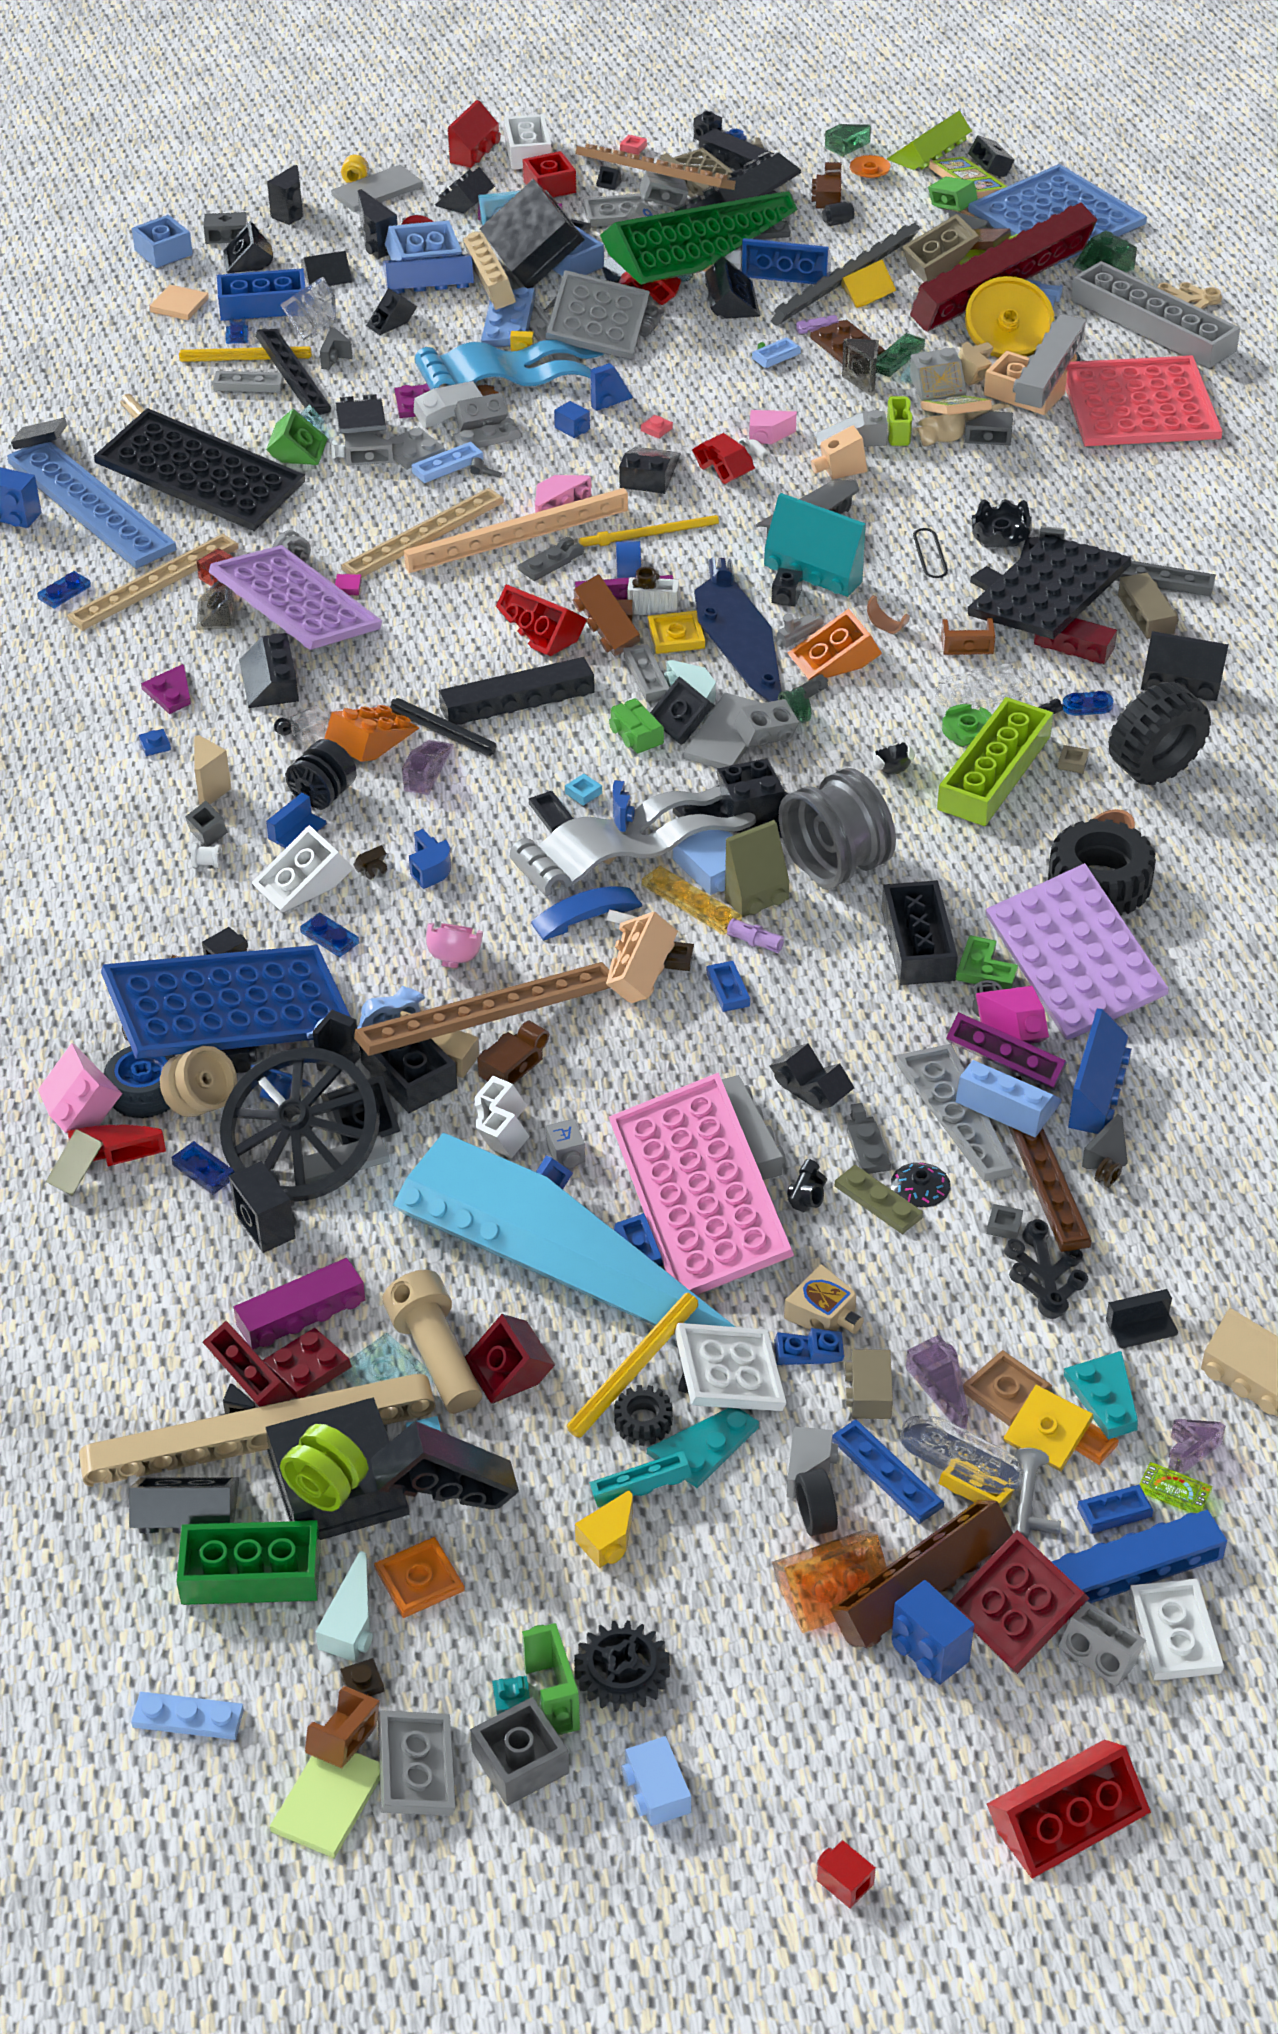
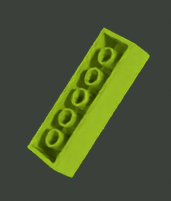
M1005 697L940 783L937 810L986 827L1051 737L1053 712Z

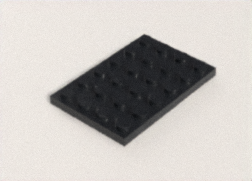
M1046 535L967 607L968 616L986 621L988 618H993V623L1055 639L1131 566V557L1118 552L1102 550L1095 546H1087L1075 541H1067L1055 536Z

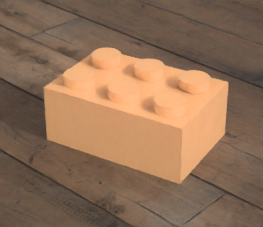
M1006 351L985 373L984 396L1045 415L1065 394L1068 370L1063 372L1042 408L1016 403V393L1013 392L1014 382L1020 378L1023 367L1028 366L1029 358Z

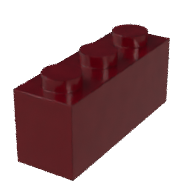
M1076 618L1055 639L1035 634L1034 644L1042 648L1052 649L1066 655H1073L1090 662L1105 665L1115 649L1117 629Z
M227 1321L222 1323L202 1341L259 1407L290 1401L294 1397L292 1392Z

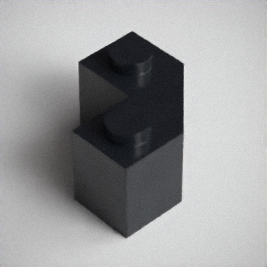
M809 1043L792 1047L769 1065L776 1081L784 1089L816 1110L832 1107L855 1088L840 1063L823 1068Z

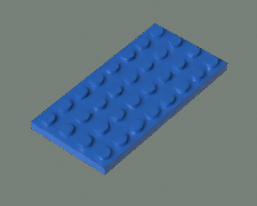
M318 945L103 964L101 969L102 977L136 1059L178 1055L201 1046H212L219 1050L308 1041L313 1040V1038L308 1039L307 1033L312 1032L318 1021L325 1018L331 1010L351 1017Z

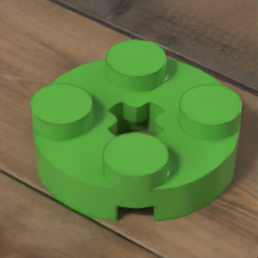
M972 704L955 705L946 711L945 717L942 720V731L956 745H970L992 714L983 707H980V710L971 709Z

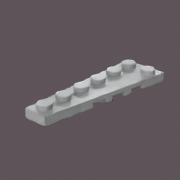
M952 1044L897 1055L896 1063L981 1179L986 1182L1012 1176L1013 1166L989 1118L955 1102L959 1078L965 1070Z

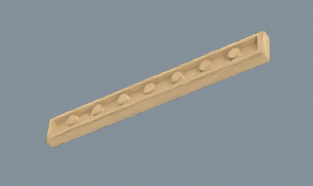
M487 488L341 564V569L347 574H359L362 578L404 556V550L427 544L503 504L504 497Z
M221 534L69 613L67 619L83 631L239 549L238 543L225 534Z

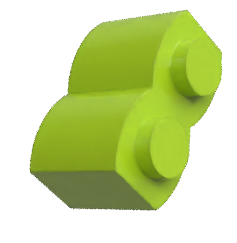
M890 396L888 399V441L892 446H909L911 443L913 416L910 411L911 402L907 396Z

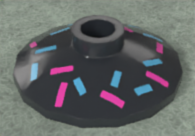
M913 1162L903 1165L894 1172L891 1178V1189L915 1207H930L939 1204L947 1198L950 1192V1180L946 1173L937 1166Z

